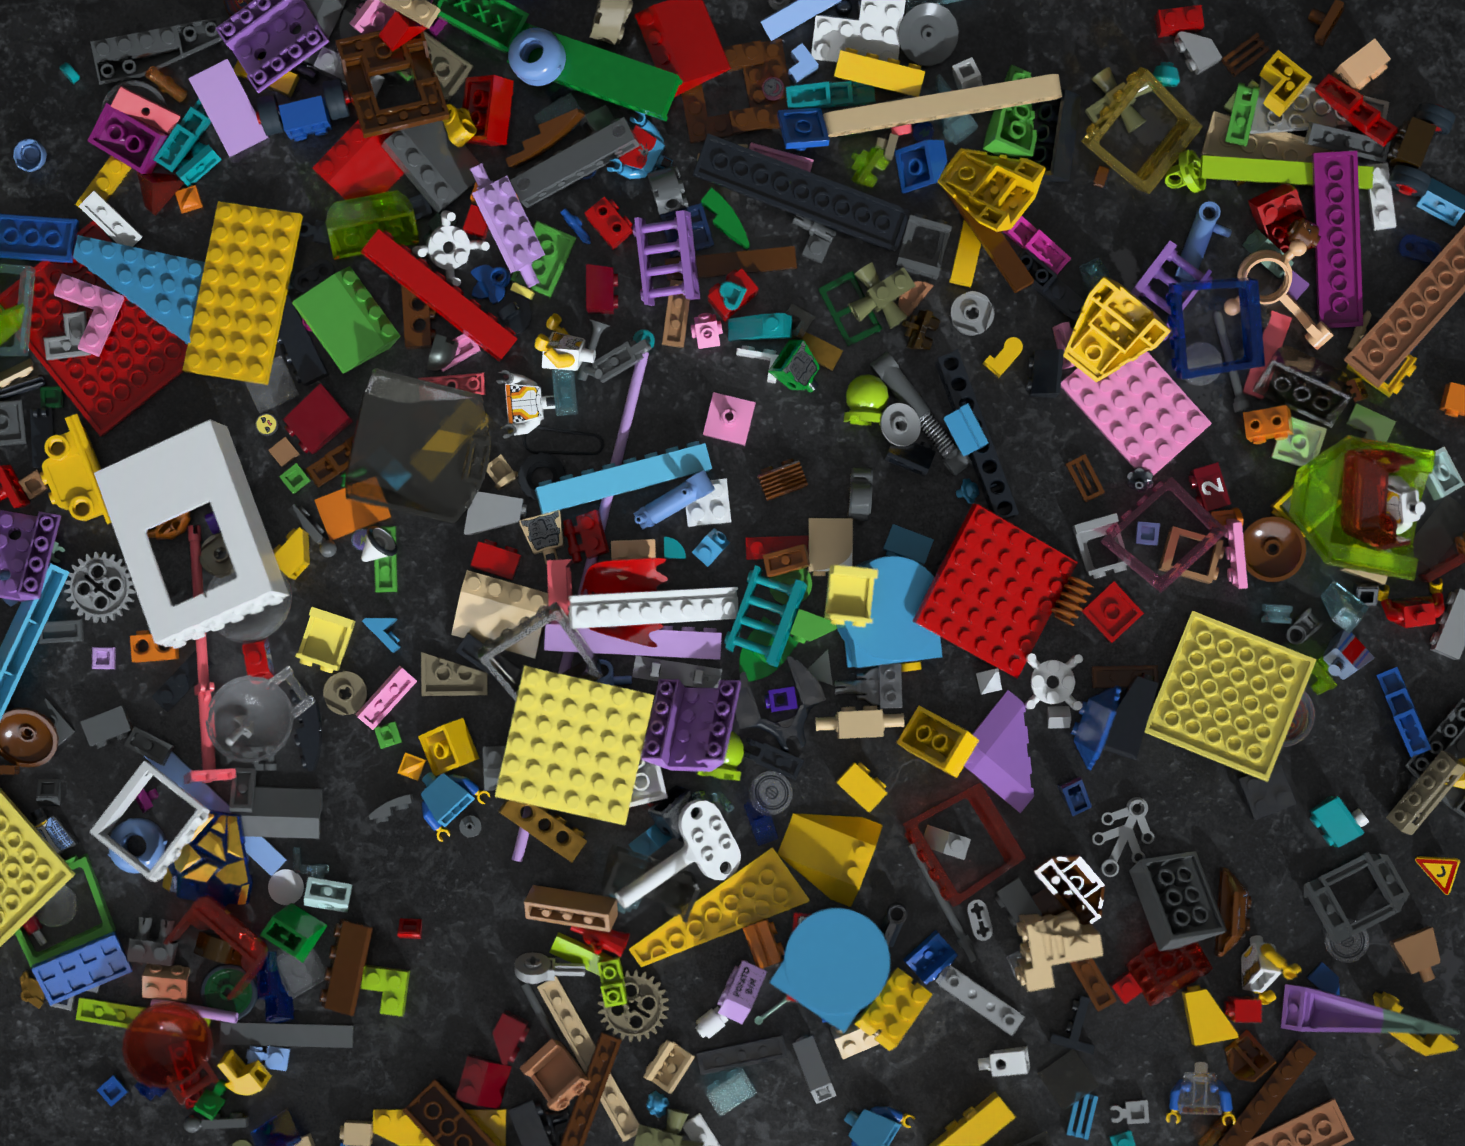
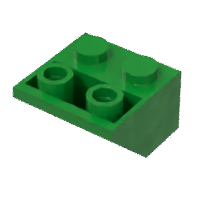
M290 903L272 916L261 936L303 963L328 925L293 903Z

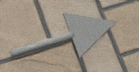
M827 650L807 671L809 670L810 674H813L816 681L833 685Z

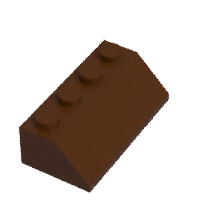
M340 919L339 924H335L333 936L336 937V940L329 950L331 963L330 967H326L324 973V980H327L325 989H321L319 1002H322L321 1005L325 1009L354 1016L372 928L366 923Z

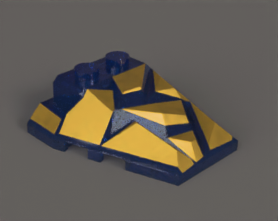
M209 809L207 821L196 829L194 838L182 847L178 859L171 862L166 868L167 872L164 876L162 887L169 892L176 893V896L179 898L218 906H227L229 903L236 905L249 904L253 879L249 873V857L246 855L244 845L246 840L241 815Z

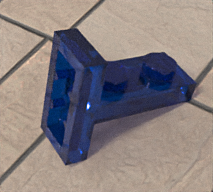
M760 798L766 804L765 798ZM757 800L743 804L758 846L779 839L768 809L761 806Z

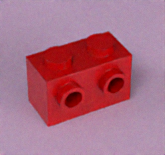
M604 196L584 214L608 245L615 249L633 234L631 229L633 224L626 216H620L617 212L619 207L612 199L608 201ZM617 228L621 229L619 232L614 231Z

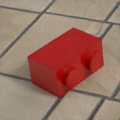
M1202 5L1158 10L1155 15L1157 37L1173 36L1181 31L1187 33L1201 32L1204 27Z
M487 539L484 540V543L478 541L470 567L513 581L521 559V555L517 554L518 550L505 546V549L496 547V542Z
M1228 996V1001L1224 1002V1014L1228 1015V1019L1234 1022H1262V1000L1254 996Z

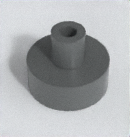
M469 815L461 820L459 829L464 836L475 837L481 832L482 823L478 817Z

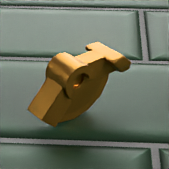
M26 970L20 977L22 987L21 999L25 1002H30L40 1009L44 1003L45 995L38 981L34 978H29V972Z

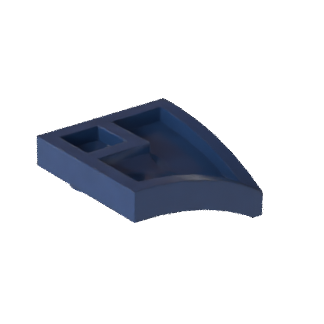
M702 203L677 210L691 212L695 251L714 246ZM676 211L660 214L661 222L674 220L676 217ZM664 230L667 243L676 242L679 239L678 230ZM678 250L669 251L670 258H677L681 256V253Z

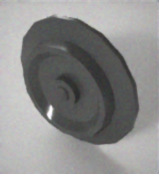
M925 2L914 6L904 15L899 25L898 39L901 50L908 59L918 65L932 66L942 63L952 54L957 45L959 30L956 19L947 8L937 3Z

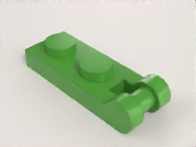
M1238 83L1225 142L1247 146L1260 87L1253 86L1252 88L1245 86L1244 83ZM1242 96H1251L1250 101L1242 100Z

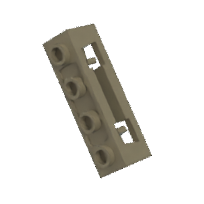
M1442 750L1386 818L1401 832L1412 835L1463 775L1465 765L1453 754ZM1416 817H1419L1414 823H1412V821Z

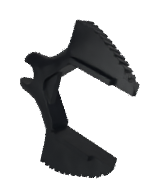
M788 656L787 660L802 701V705H800L795 717L778 723L761 718L745 671L740 674L739 677L741 679H738L741 681L735 710L739 729L754 727L769 732L777 739L784 752H789L786 744L789 736H796L799 739L801 748L805 746L806 739L803 728L805 720L814 706L826 700L819 681H816L813 674H810V671H807V668L803 667L802 663H798L799 661L797 659L794 660V657Z

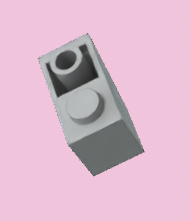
M1183 31L1179 32L1175 37L1176 41L1174 43L1180 53H1184L1187 58L1186 64L1188 68L1194 71L1196 75L1217 64L1222 59L1221 54L1210 38Z

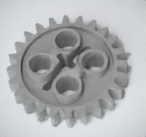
M95 552L94 558L89 554H86V561L79 558L80 566L72 565L75 572L69 573L68 576L71 577V581H65V584L70 585V588L64 590V592L71 594L66 599L68 602H74L71 609L79 608L77 615L81 616L85 613V620H89L93 616V622L97 623L101 617L102 622L107 623V616H109L114 621L116 613L119 616H123L122 608L130 609L126 604L128 601H135L130 597V594H136L137 592L131 589L134 583L130 581L131 575L127 573L128 567L127 565L122 566L124 559H119L116 562L117 555L112 554L108 559L107 552L102 554V558L99 552ZM101 566L104 573L101 577L96 578L94 570ZM85 575H89L95 582L103 584V588L116 596V599L113 600L105 592L98 591L99 588L87 580ZM118 579L121 587L118 591H113L111 584L114 580ZM85 583L90 586V591L87 595H83L80 591L81 586ZM101 597H105L107 605L101 609L98 606V600Z

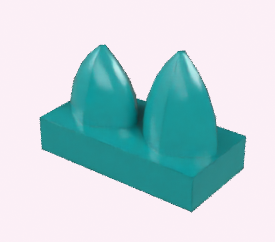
M196 143L192 147L193 158L191 160L183 159L177 166L176 174L188 187L195 184L222 160L209 145Z

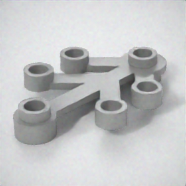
M1139 797L1131 798L1127 802L1126 808L1112 813L1105 812L1101 815V822L1104 825H1111L1114 823V820L1128 816L1124 825L1103 833L1095 832L1091 837L1095 845H1102L1105 841L1118 837L1109 859L1101 864L1100 869L1103 875L1107 877L1117 875L1119 872L1117 862L1127 840L1132 851V861L1136 864L1138 863L1134 858L1137 853H1140L1142 859H1145V854L1140 850L1133 831L1137 820L1142 832L1140 836L1141 841L1145 844H1151L1154 841V834L1150 831L1145 818L1148 812V805L1144 799ZM1135 804L1140 805L1139 812L1133 811V806ZM1109 814L1111 816V821L1109 823H1106L1104 821V816ZM1146 833L1151 835V840L1148 842L1144 840ZM1098 834L1102 836L1100 843L1095 841V836ZM1107 864H1112L1113 870L1111 872L1106 871L1105 867Z

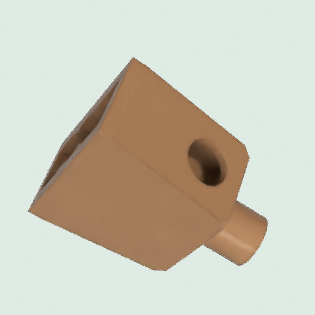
M1427 926L1389 942L1408 973L1414 974L1419 972L1423 983L1435 979L1431 966L1439 964L1440 957L1432 927Z

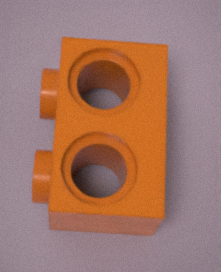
M149 630L136 631V635L130 636L132 662L180 659L179 648L170 646L168 650L164 651L160 644H155L152 634H149ZM143 640H146L149 644L148 650L145 652H141L139 649V643Z

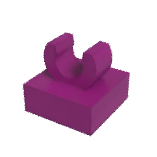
M143 788L135 798L143 814L152 809L153 804L151 801L160 796L155 788L147 793Z

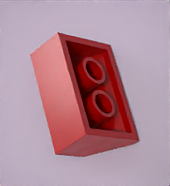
M497 75L466 78L462 108L469 111L472 122L477 130L476 134L467 142L468 144L486 146L506 145L511 114L513 80Z

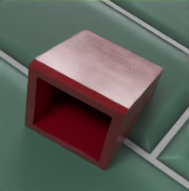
M321 383L283 419L286 423L284 428L292 437L296 435L300 439L298 445L305 453L310 451L313 455L354 422Z

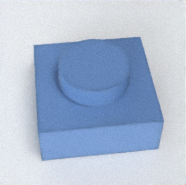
M1138 521L1135 544L1157 546L1160 523Z

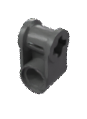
M1309 606L1283 631L1282 639L1288 646L1299 645L1320 629L1325 622L1323 620L1320 621L1311 612L1312 608ZM1291 630H1295L1299 635L1296 642L1290 638Z

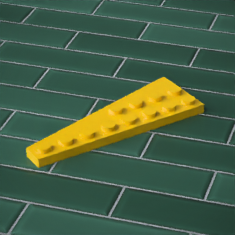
M772 847L630 947L629 951L639 965L643 967L805 904L810 899Z

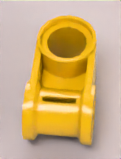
M447 104L449 119L442 121L449 140L455 146L462 147L476 134V127L467 109H457L455 106Z

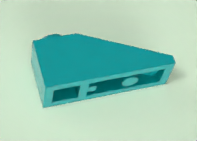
M785 313L759 314L728 319V341L792 338V316Z

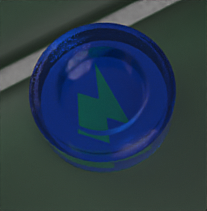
M925 121L914 125L912 136L916 142L919 143L933 138L934 128L931 123Z

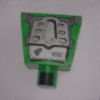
M789 340L768 372L791 390L806 389L808 392H813L818 387L814 376L819 370V364L804 340Z

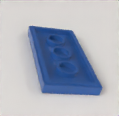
M0 214V258L73 263L79 221L69 218Z

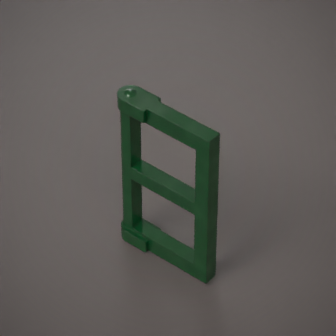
M853 271L818 288L847 347L882 330L872 310L868 316L874 326L849 338L840 320V317L851 312L849 306L836 313L826 293L850 280L859 298H864L865 295Z

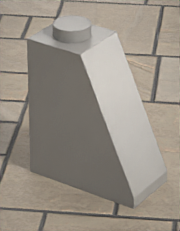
M471 490L464 534L470 536L519 523L522 517H526L527 505L524 504V499Z
M803 1036L798 1038L793 1043V1047L816 1104L837 1096L814 1037Z

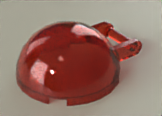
M171 1001L155 1003L139 1012L128 1025L123 1038L124 1061L129 1072L141 1083L150 1088L169 1087L182 1106L186 1103V1099L212 1082L215 1084L219 1081L217 1075L207 1062L213 1047L211 1030L200 1013L188 1005ZM204 1067L208 1075L180 1093L176 1086L191 1080Z

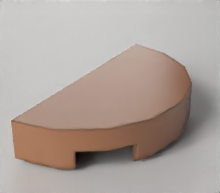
M926 281L914 282L916 286L899 297L898 307L909 317L934 285Z

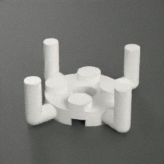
M444 210L441 213L442 226L436 228L431 236L428 237L426 245L415 246L412 252L420 257H425L427 254L428 258L436 266L446 270L447 283L459 286L461 280L455 277L454 269L467 262L470 249L486 251L490 248V245L482 240L469 241L463 230L451 226L450 221L455 220L456 215L453 212ZM448 241L452 242L453 250L450 253H445L443 245Z
M1031 653L1026 656L1027 663L1034 669L1031 676L1033 695L1025 702L1027 709L1035 708L1039 701L1048 704H1057L1065 701L1073 710H1080L1082 708V703L1076 701L1071 695L1075 686V678L1071 670L1083 661V657L1080 654L1074 655L1066 663L1057 660L1040 663L1036 659L1035 654ZM1049 676H1055L1059 681L1058 686L1054 689L1047 686L1046 681Z

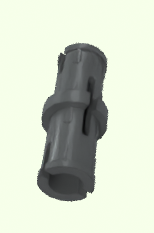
M796 215L792 222L810 231L809 234H815L830 243L833 240L832 236L835 237L837 230Z

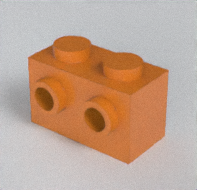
M1287 405L1243 413L1246 438L1253 442V444H1262L1266 442V439L1275 438V440H1285L1289 435H1294L1291 411Z

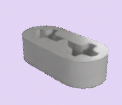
M973 899L967 905L973 935L978 940L985 941L993 933L988 909L982 900ZM975 903L983 907V910H980L981 918L977 919L975 912H971ZM979 921H982L983 926L989 929V931L985 932L986 936L984 937L979 933L977 934V930L980 929Z

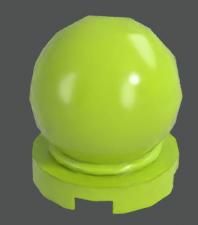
M867 374L860 375L852 380L846 392V402L851 410L844 412V422L850 421V424L871 426L872 422H877L881 426L882 411L887 406L889 395L887 386L880 378Z
M731 731L724 763L713 771H697V775L740 781L742 772L736 769L744 756L743 743L740 737Z

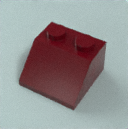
M586 264V309L588 314H614V308H618V295H614V287H618V273H614L613 267Z
M469 1054L455 1099L476 1106L500 1109L512 1066Z

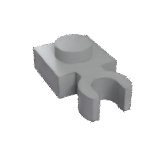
M1147 1099L1124 1101L1125 1108H1121L1118 1105L1109 1106L1110 1110L1119 1111L1117 1117L1111 1118L1112 1122H1120L1123 1118H1126L1127 1124L1150 1122Z

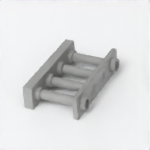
M951 965L945 967L935 979L942 988L1010 1035L1014 1034L1025 1018L1017 1010Z

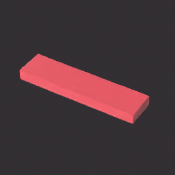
M1270 311L1242 389L1244 394L1263 400L1290 326L1291 317Z

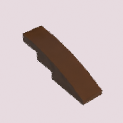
M576 108L538 125L541 134L523 141L522 144L525 150L506 158L508 166L516 169L536 159L555 146L585 116L584 111Z
M380 418L345 440L340 446L325 454L323 458L308 466L306 472L318 488L370 454L380 445L391 439L393 435Z

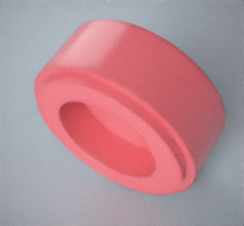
M912 124L891 128V134L899 136L913 132Z

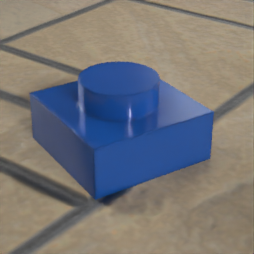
M113 1075L97 1089L110 1106H113L129 1092L116 1075Z

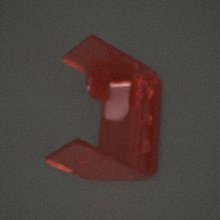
M1351 449L1345 453L1341 507V527L1345 534L1381 550L1410 545V540L1396 534L1397 521L1391 514L1386 513L1389 473L1398 472L1400 466L1415 464L1416 459L1393 450Z
M203 896L196 900L163 943L168 945L178 940L190 924L199 930L213 929L242 955L241 966L246 971V974L226 997L230 1001L240 995L261 970L268 954V947L263 940L213 897Z

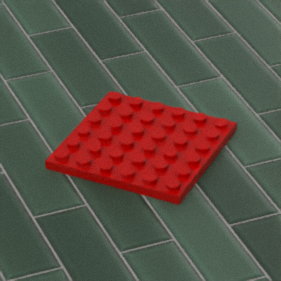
M973 503L912 621L1018 679L1027 662L1026 656L1031 654L1052 613V608L1056 606V600L1060 598L1059 594L1063 592L1064 585L1067 584L1068 577H1071L1078 562L978 504Z

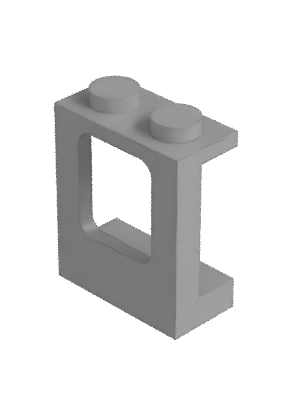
M1117 513L1072 526L1087 577L1093 576V579L1106 576L1105 571L1112 569L1114 573L1127 570L1126 565L1131 564V560H1128L1117 523L1119 522ZM1104 535H1110L1118 562L1096 569L1091 560L1087 541Z

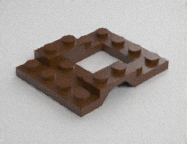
M382 30L335 40L344 78L364 138L449 119V112L442 89L429 57L424 32H421L393 52L379 37V33ZM410 68L421 101L379 110L369 77Z
M782 39L765 42L755 41L723 47L731 69L726 72L743 69L750 108L708 117L702 84L681 94L690 144L705 141L708 133L719 138H726L746 131L780 128L777 117L778 110H792L788 109L786 87L790 86ZM774 78L780 81L782 91L779 95L768 96L764 92V84L767 80ZM776 84L777 88H776V90H775L773 93L778 92V90H779V85H778V84Z

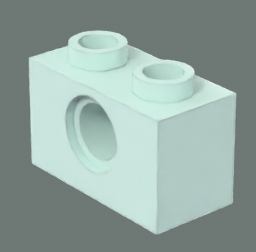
M308 877L304 906L348 913L352 884Z

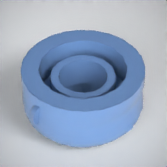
M536 27L523 30L513 39L508 51V60L513 72L523 82L533 86H543L551 83L561 74L566 62V53L562 43L555 35L546 29ZM536 48H542L543 54L541 58L534 63H529L528 57L530 53Z
M129 818L117 825L110 837L129 852L127 848L129 839L134 835L141 836L146 842V850L141 856L135 857L152 869L166 851L167 839L161 828L153 821L144 818ZM108 847V856L111 857L118 868L128 873H140Z

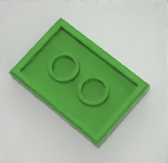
M536 220L533 230L545 255L532 262L533 270L540 283L529 289L551 298L577 238ZM520 271L513 272L510 280L527 288Z

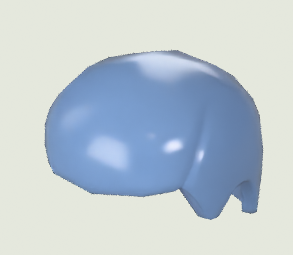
M26 138L18 142L14 148L13 158L16 165L24 171H36L46 162V149L37 140Z

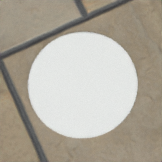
M280 870L270 878L268 884L269 894L275 902L281 905L295 903L303 894V880L293 870Z

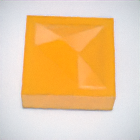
M405 752L397 773L419 781L426 760Z

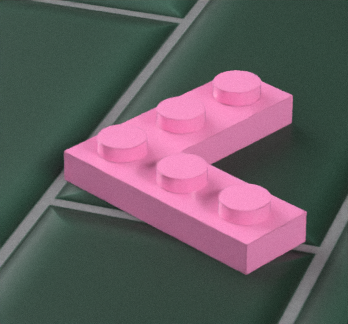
M62 274L54 290V295L93 309L78 344V349L99 357L122 306L124 296Z

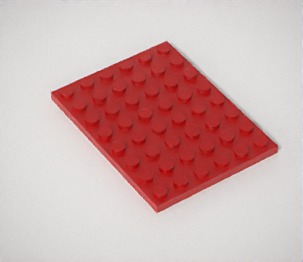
M94 221L77 233V236L113 242ZM74 258L73 263L41 261L0 294V312L99 436L103 437L184 372L183 366L188 345L124 296L122 306L99 357L91 354L88 356L46 360L44 338L65 335L63 314L86 311L87 321L89 322L93 309L54 295V290L62 274L117 294L120 293Z

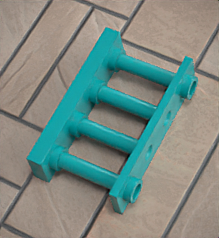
M755 565L754 570H750L747 582L749 584L731 632L728 631L725 636L724 644H726L725 648L733 652L735 645L763 654L767 658L766 662L769 665L778 668L807 585L805 582L797 579L794 584L788 585L761 576L763 570ZM760 584L787 593V596H789L787 605L784 604L782 606L755 597L754 593L757 585ZM750 604L780 614V617H782L780 624L773 626L746 617ZM746 625L772 634V637H774L772 646L766 647L740 638L739 634L742 626Z

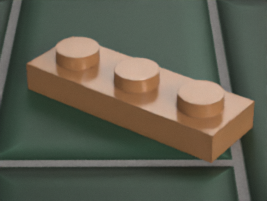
M671 280L670 286L682 285L684 281ZM683 294L668 296L662 345L684 348L690 299H686Z

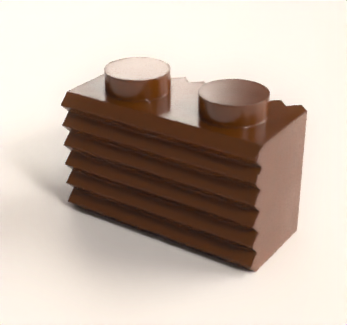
M793 458L781 462L782 467L773 469V466L760 470L761 474L758 475V479L766 501L808 486L799 460L794 462Z

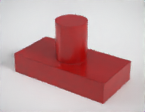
M1 465L0 501L8 497L13 508H21L30 504L12 466Z

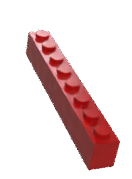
M378 229L364 246L361 253L500 362L516 342V333L509 327H502L498 324L499 320L493 314L483 312L478 302L473 299L469 301L464 297V292L455 285L450 286L445 282L447 279L441 273L431 271L426 261L412 256V251L404 244L398 245L393 241L394 237L386 230L382 232Z

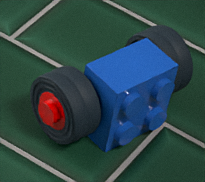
M337 78L323 82L324 98L320 95L279 105L274 94L258 97V111L256 112L259 125L262 124L266 136L285 131L290 140L301 141L306 139L307 135H325L328 133V130H332L330 117L332 120H337L350 116L348 103L351 102L348 90H344L341 79Z

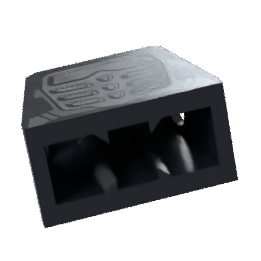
M675 785L667 792L668 798L658 800L647 811L662 834L675 839L678 838L680 842H684L678 827V817L682 808L687 803L693 801L689 789ZM695 808L691 811L692 818L697 817Z

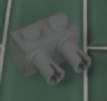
M139 916L137 936L129 940L127 961L165 966L175 965L178 942L172 940L175 921L160 919L159 938L155 940L150 938L153 918Z

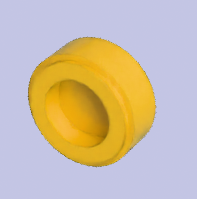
M920 661L900 663L901 672L922 670Z

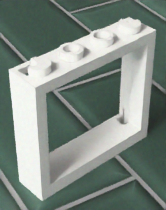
M144 761L93 826L90 833L146 878L156 882L165 876L166 868L169 864L178 859L182 847L194 838L196 829L207 821L210 810L152 764ZM155 776L196 808L197 811L154 867L150 869L107 834L150 778Z

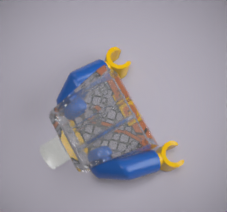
M1195 1063L1194 1072L1184 1073L1183 1079L1178 1080L1170 1092L1169 1109H1171V1112L1166 1116L1168 1123L1170 1122L1171 1114L1177 1117L1176 1124H1178L1181 1120L1180 1114L1222 1115L1223 1111V1124L1226 1126L1225 1117L1231 1116L1233 1118V1125L1235 1124V1116L1231 1113V1110H1233L1231 1094L1223 1081L1217 1080L1215 1073H1208L1207 1063Z

